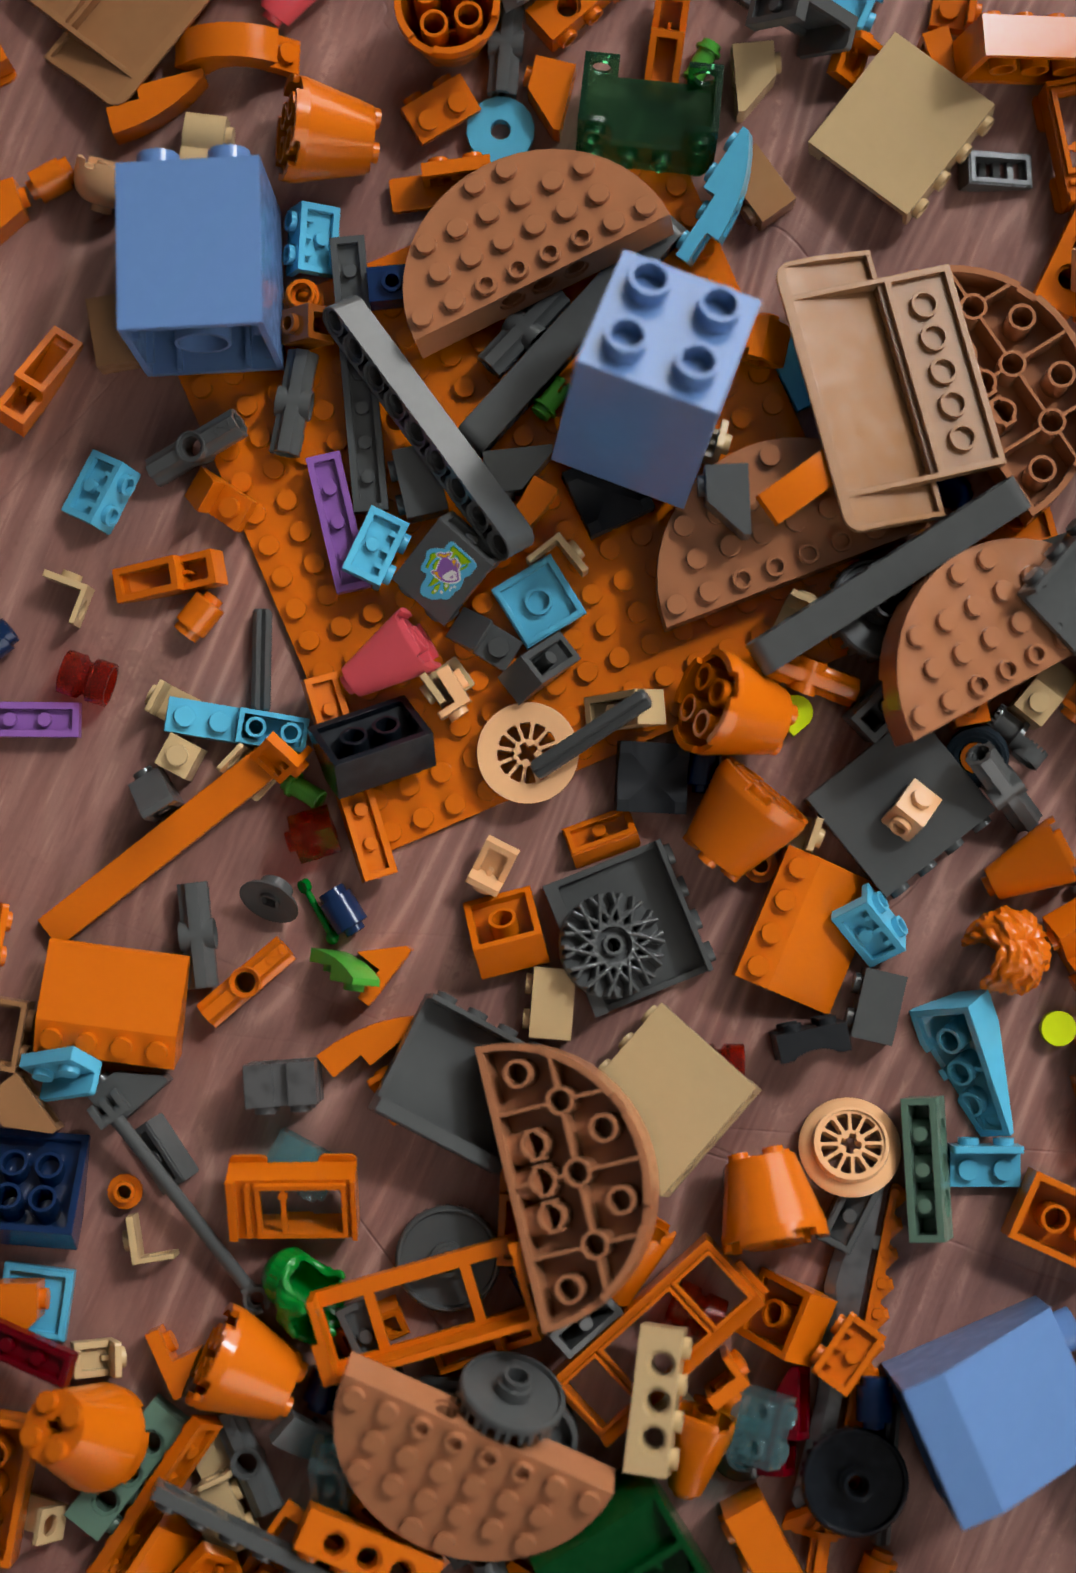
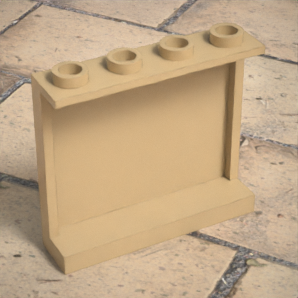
M894 32L808 141V152L819 161L824 157L900 213L903 216L902 222L907 225L912 217L918 219L924 213L930 203L927 198L934 190L941 191L951 177L949 171L956 162L962 164L967 159L973 149V146L970 144L978 134L983 137L990 130L995 122L993 118L995 104L901 35Z
M660 1003L658 1007L653 1005L646 1011L641 1018L643 1022L641 1027L635 1034L633 1032L628 1033L618 1045L620 1051L612 1060L606 1059L598 1069L621 1088L641 1116L650 1135L659 1171V1194L662 1197H670L762 1089L753 1081L747 1079L673 1013L669 1006Z

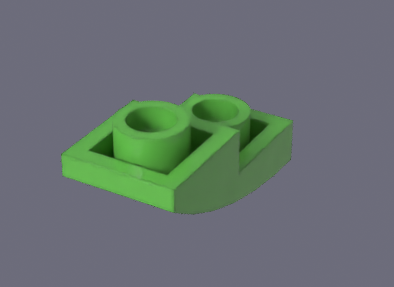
M311 948L310 962L323 964V971L331 972L330 980L344 983V990L364 992L365 986H380V979L376 973L358 957L340 950Z

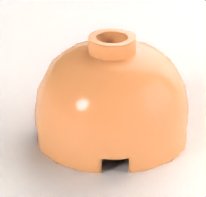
M78 154L73 178L76 191L81 198L92 203L91 210L111 215L112 209H115V163L118 162L95 156H89L88 162H85L84 156Z

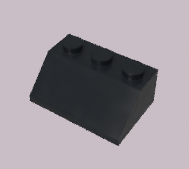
M405 695L307 727L324 778L338 799L355 795L436 766L433 732Z

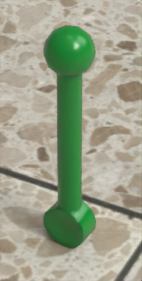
M306 878L298 881L297 887L299 891L306 895L327 934L326 941L330 945L337 944L340 937L331 929L311 892V882Z

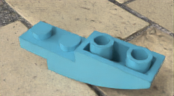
M742 127L739 133L733 132L724 145L723 150L726 153L719 164L714 162L707 170L703 179L706 181V184L703 188L713 198L711 201L705 200L695 216L698 219L691 232L686 230L676 244V248L679 249L676 256L690 267L693 266L710 238L723 245L741 210L748 188L753 157V137L745 127Z
M169 696L163 731L233 744L243 743L253 747H258L274 731L296 753H300L306 747L307 727H309L310 719Z

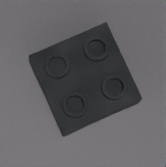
M574 468L562 472V480L591 540L649 514L655 509L652 498Z
M617 741L614 811L687 815V779L690 752L683 750L678 744Z
M824 1014L811 1017L812 1024L801 1026V1022L797 1021L776 1024L777 1031L769 1032L774 1059L780 1060L781 1064L794 1062L804 1053L816 1049H832L838 1052L852 1050L847 1022L836 1019V1015Z

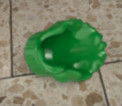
M287 1247L273 1254L266 1262L261 1274V1283L268 1299L275 1304L277 1322L289 1333L290 1337L310 1345L316 1344V1336L306 1307L310 1291L341 1283L345 1279V1273L342 1270H333L330 1266L320 1263L298 1247ZM345 1301L323 1307L332 1337L337 1335L336 1328L341 1327L335 1310L343 1306Z

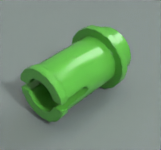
M703 38L702 42H697L695 46L697 51L688 68L683 73L685 79L698 86L703 84V80L714 61L719 60L721 57L719 53L721 46L709 38Z
M555 376L553 382L541 397L534 398L532 412L545 422L550 418L554 419L556 417L555 411L568 395L570 383H567L566 386L564 385L558 392L559 388L566 381L560 376Z
M302 773L296 779L290 775L280 785V788L284 790V795L287 797L294 796L313 810H318L327 796L325 790L305 780Z

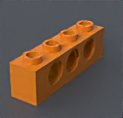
M536 0L525 10L526 24L549 50L554 53L560 46L562 48L568 47L576 39L577 32L586 24L591 26L597 22L604 12L603 9L611 2L616 4L621 0ZM569 7L575 10L576 13L565 17L559 13V10Z
M1076 203L1033 291V294L1036 296L1041 295L1066 321L1070 316L1076 318V293L1071 291V289L1063 288L1059 283L1058 277L1065 276L1071 280L1072 248L1076 246Z
M309 1500L292 1539L293 1549L297 1551L296 1555L299 1558L316 1564L317 1560L331 1565L330 1570L335 1573H390L393 1564L399 1561L409 1564L406 1573H440L444 1565L441 1554L421 1548L404 1538L312 1500ZM331 1534H339L343 1537L342 1544L335 1549H329L323 1544L325 1538ZM372 1548L376 1551V1555L370 1562H360L357 1559L360 1550Z

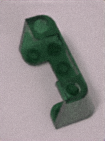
M586 51L578 113L576 151L591 153L609 159L628 170L640 169L657 173L688 174L694 177L706 174L709 167L714 163L725 65L690 61L687 84L618 77L620 54ZM605 63L611 68L606 71H600L595 69L593 65ZM706 73L712 75L714 79L711 81H701L696 76Z

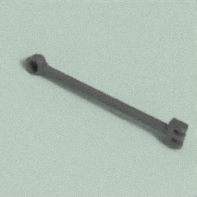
M114 1088L110 1091V1095L117 1105L113 1106L104 1096L98 1102L106 1113L102 1115L92 1105L87 1109L88 1114L101 1130L110 1123L114 1126L240 1288V1292L243 1294L244 1308L255 1315L263 1314L262 1303L254 1302L251 1299V1295L254 1292L262 1293L264 1296L263 1304L268 1310L271 1301L265 1294L262 1284H256L249 1278L127 1121L123 1113L129 1110L131 1105L117 1088Z

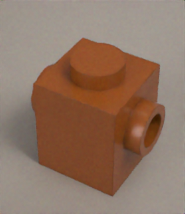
M308 302L282 310V345L313 350L335 344L334 339L325 328L322 320V312L326 306Z

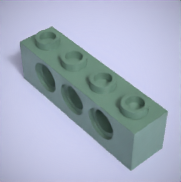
M944 1095L901 1098L909 1243H945L953 1238Z
M159 1393L144 1410L143 1415L145 1419V1432L157 1434L161 1439V1446L153 1448L148 1445L145 1457L139 1467V1475L133 1476L126 1484L120 1483L110 1490L116 1495V1504L105 1503L101 1494L81 1492L64 1514L96 1541L100 1539L104 1532L109 1535L113 1534L124 1518L119 1514L127 1503L130 1506L134 1503L143 1489L141 1484L148 1475L152 1476L162 1461L164 1453L173 1445L181 1433L184 1423L190 1419V1417Z

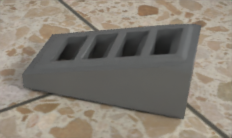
M972 150L962 164L957 162L959 191H1023L1033 188L1032 159L1029 154ZM986 165H989V177H986ZM1000 165H1003L1004 178H1000ZM1013 165L1018 166V179L1013 178Z

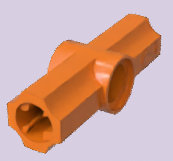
M804 653L776 671L766 675L786 683L787 687L811 697L818 695L850 707L856 700L860 691L861 679L831 668L824 661ZM754 661L753 667L761 672L758 665Z
M276 936L245 964L234 970L224 982L196 1006L206 1020L217 1028L252 997L259 994L267 984L297 958L289 947ZM244 972L251 973L255 978V987L250 992L243 991L238 985L239 976Z

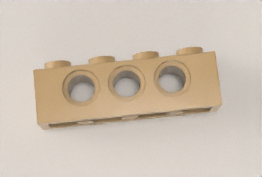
M647 1321L640 1324L623 1473L667 1479L671 1475V1470L677 1471L680 1448L674 1447L676 1433L681 1434L684 1422V1411H679L680 1396H686L688 1387V1374H683L684 1359L690 1360L693 1338L687 1337V1327ZM657 1354H666L670 1357L672 1361L670 1372L664 1373L657 1369L655 1365ZM653 1391H661L667 1396L668 1405L666 1409H658L652 1404L651 1394ZM648 1428H657L662 1432L664 1441L661 1446H654L648 1441L646 1436Z

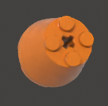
M394 0V10L398 27L409 44L426 57L433 66L453 68L467 64L480 54L481 49L490 39L498 24L500 0ZM448 24H452L453 28L449 29Z
M290 74L283 90V96L289 97L288 102L283 103L281 116H278L275 166L282 167L283 173H279L278 180L287 183H302L363 176L369 173L371 163L377 164L379 159L380 144L374 141L375 131L379 129L381 124V108H375L370 103L310 77Z
M712 648L711 652L705 657H696L691 662L679 683L674 703L680 704L678 724L673 727V733L676 742L683 750L698 755L770 754L775 756L782 749L783 741L790 725H793L797 720L798 707L792 704L789 692L772 679L764 676L763 673L733 653Z
M730 756L729 758L726 757L717 767L690 826L682 838L695 850H701L697 856L702 862L712 869L719 865L721 872L731 881L737 883L743 875L799 836L808 824V820L785 796H781L764 782V778Z
M774 1145L762 1148V1155L749 1156L748 1152H742L727 1156L728 1164L725 1165L721 1230L724 1255L743 1254L742 1250H749V1252L760 1251V1253L810 1243L812 1240L811 1235H820V1238L830 1236L827 1219L796 1154L790 1152L789 1148L783 1149V1145Z
M231 1302L224 1309L223 1315L227 1316L224 1323L219 1322L216 1328H212L199 1355L191 1376L193 1383L196 1384L194 1393L188 1391L185 1403L202 1411L274 1421L278 1416L286 1418L294 1402V1397L290 1395L296 1382L300 1384L303 1381L309 1363L303 1361V1354L250 1311Z
M97 1382L64 1389L45 1390L39 1393L36 1401L28 1411L24 1427L19 1434V1440L35 1461L71 1488L90 1494H102V1492L111 1490L120 1483L126 1484L137 1472L147 1451L149 1433L145 1432V1419L141 1409L144 1405L134 1392L113 1383Z

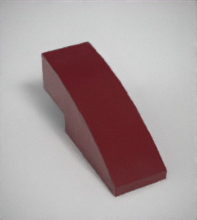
M791 1366L774 1395L762 1428L758 1449L757 1476L788 1477L796 1475V1441L809 1439L810 1367Z

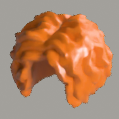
M1003 905L994 911L983 913L979 919L970 923L964 937L961 939L962 947L984 943L995 950V962L990 966V973L980 980L979 986L983 990H988L989 993L999 992L1000 994L1006 993L1008 996L1015 994L1022 996L1030 990L1037 988L1042 979V973L1049 970L1052 958L1051 944L1044 939L1046 932L1042 930V925L1037 923L1036 916L1026 909L1019 911L1008 907V905Z

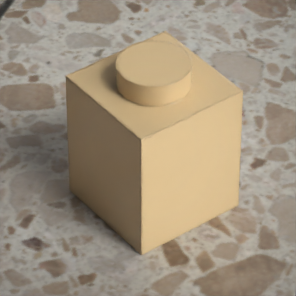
M170 732L154 763L192 782L208 751Z

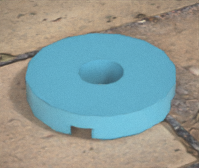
M496 96L482 101L479 104L481 112L467 121L466 135L471 151L481 152L482 155L490 154L491 162L516 153L530 151L534 141L535 126L531 113L522 103L511 97ZM498 124H503L510 129V134L507 138L499 140L491 135L492 128Z

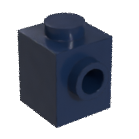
M405 264L366 267L369 303L372 311L404 308L403 274Z

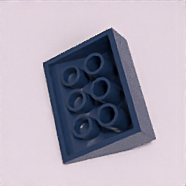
M0 1128V1244L69 1250L78 1249L84 1215L90 1135L58 1132L50 1134L30 1130Z

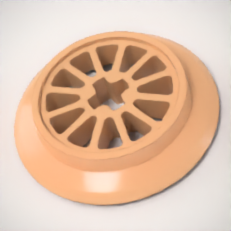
M523 702L520 705L515 703L504 707L488 720L479 736L477 761L480 772L489 787L507 800L523 804L546 801L560 793L571 781L577 768L579 755L549 774L543 780H540L533 772L536 782L525 783L527 768H531V763L528 759L522 761L519 759L518 756L522 753L520 747L524 744L529 748L535 746L537 751H535L534 757L537 758L543 754V750L555 746L575 732L565 717L555 709L544 704ZM521 724H531L528 739H525L520 728ZM535 725L545 728V731L537 740H533ZM516 727L521 741H516L507 731ZM548 733H551L555 741L540 746L539 743ZM505 736L516 747L499 746L502 737ZM497 752L514 753V755L499 761ZM517 761L508 774H505L501 769V765ZM520 766H523L521 781L517 782L511 779L512 774Z
M836 1098L821 1104L806 1118L799 1134V1156L806 1173L819 1187L837 1196L857 1198L873 1194L892 1179L899 1166L901 1142L894 1123L883 1110L862 1099ZM851 1117L860 1119L856 1130L852 1129ZM846 1118L847 1131L843 1129L837 1119ZM863 1123H867L872 1127V1129L864 1134H860ZM832 1124L838 1134L826 1129V1126ZM874 1134H877L879 1141H865ZM821 1135L835 1142H821ZM848 1138L855 1139L854 1145L860 1147V1149H854L852 1154L847 1153L846 1146L841 1145V1143H846ZM879 1148L881 1150L880 1155H877L867 1149ZM821 1149H834L835 1151L824 1157ZM862 1156L874 1161L876 1164L873 1167H869ZM840 1157L841 1161L837 1168L832 1167L828 1163ZM845 1161L849 1163L850 1174L840 1171ZM855 1161L858 1162L864 1172L855 1173Z

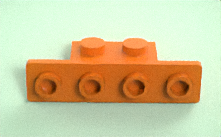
M474 151L463 154L462 158L455 159L436 156L428 159L425 163H420L422 175L390 179L389 188L393 213L403 214L430 210L453 185L471 172L491 163L490 154L482 155L481 152Z

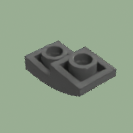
M293 1409L290 1410L287 1417L283 1418L269 1435L273 1445L293 1455L312 1461H321L335 1445L332 1425L316 1416L310 1420Z

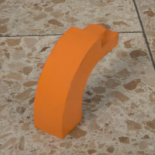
M246 22L199 24L186 28L181 38L176 42L175 68L185 71L203 68L205 76L215 70L226 67L256 68L289 77L290 74L299 75L300 41L278 35V28Z

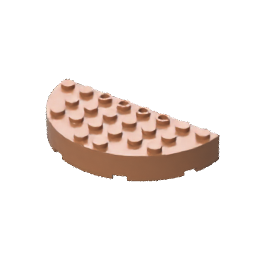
M566 149L532 150L500 158L471 172L453 185L430 209L413 238L406 258L403 274L404 310L408 326L422 358L617 263L623 249L637 253L674 235L670 213L657 194L637 175L609 159L591 153Z
M950 265L1007 461L1003 467L987 470L995 484L1012 475L1014 476L1031 504L1028 510L1017 516L1025 527L1052 505L1076 473V334L1064 317L1041 295L1036 296L1031 291L1020 286L1021 282L1001 273L983 268Z
M786 437L746 446L729 454L715 464L748 463L752 531L749 540L739 539L704 507V497H698L697 480L692 486L684 509L676 507L669 519L659 549L655 578L656 601L664 633L913 538L929 528L930 525L928 522L862 533L852 531L843 521L834 486H832L792 516L775 526L755 497L823 449L821 440L808 437Z
M1007 538L981 543L952 557L912 585L905 598L897 605L889 621L883 639L879 664V681L882 680L884 701L881 702L883 714L896 747L921 738L1073 655L1064 643L1017 595V592L1025 584L1023 581L1025 575L1044 562L1046 559L1044 554L1053 545L1052 543L1029 538Z
M502 1043L474 1047L542 1334L566 1327L602 1307L621 1290L640 1265L655 1229L659 1207V1171L655 1151L646 1126L631 1100L613 1080L591 1063L572 1053L541 1044Z
M351 1351L334 1406L333 1430L337 1456L345 1477L363 1505L387 1528L405 1540L437 1554L456 1559L491 1562L520 1559L550 1550L580 1533L599 1515L612 1497L616 1468L551 1439L544 1438L540 1442L537 1435L534 1436L532 1444L529 1446L524 1441L522 1445H518V1436L515 1435L511 1436L507 1445L504 1444L502 1437L495 1441L496 1430L488 1427L485 1436H482V1428H473L474 1416L467 1421L464 1420L465 1413H460L461 1403H456V1397Z

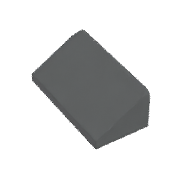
M159 1113L135 1129L177 1185H180L199 1171L192 1157L162 1113ZM152 1177V1179L154 1180L162 1194H166L163 1191V1189L159 1186V1184L156 1182V1180Z
M881 1191L857 1198L835 1195L825 1214L830 1236L820 1238V1235H815V1237L850 1256Z

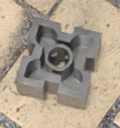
M317 1057L253 1061L242 1066L245 1109H255V1115L275 1114L276 1111L280 1110V1106H290L291 1112L312 1111V1108H316L315 1104L324 1099L322 1063Z

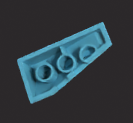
M988 990L958 991L912 1008L909 1014L920 1045L926 1053H932L941 1067L938 1071L944 1081L949 1079L959 1095L958 1103L980 1137L1011 1136L1014 1133L1000 1025Z

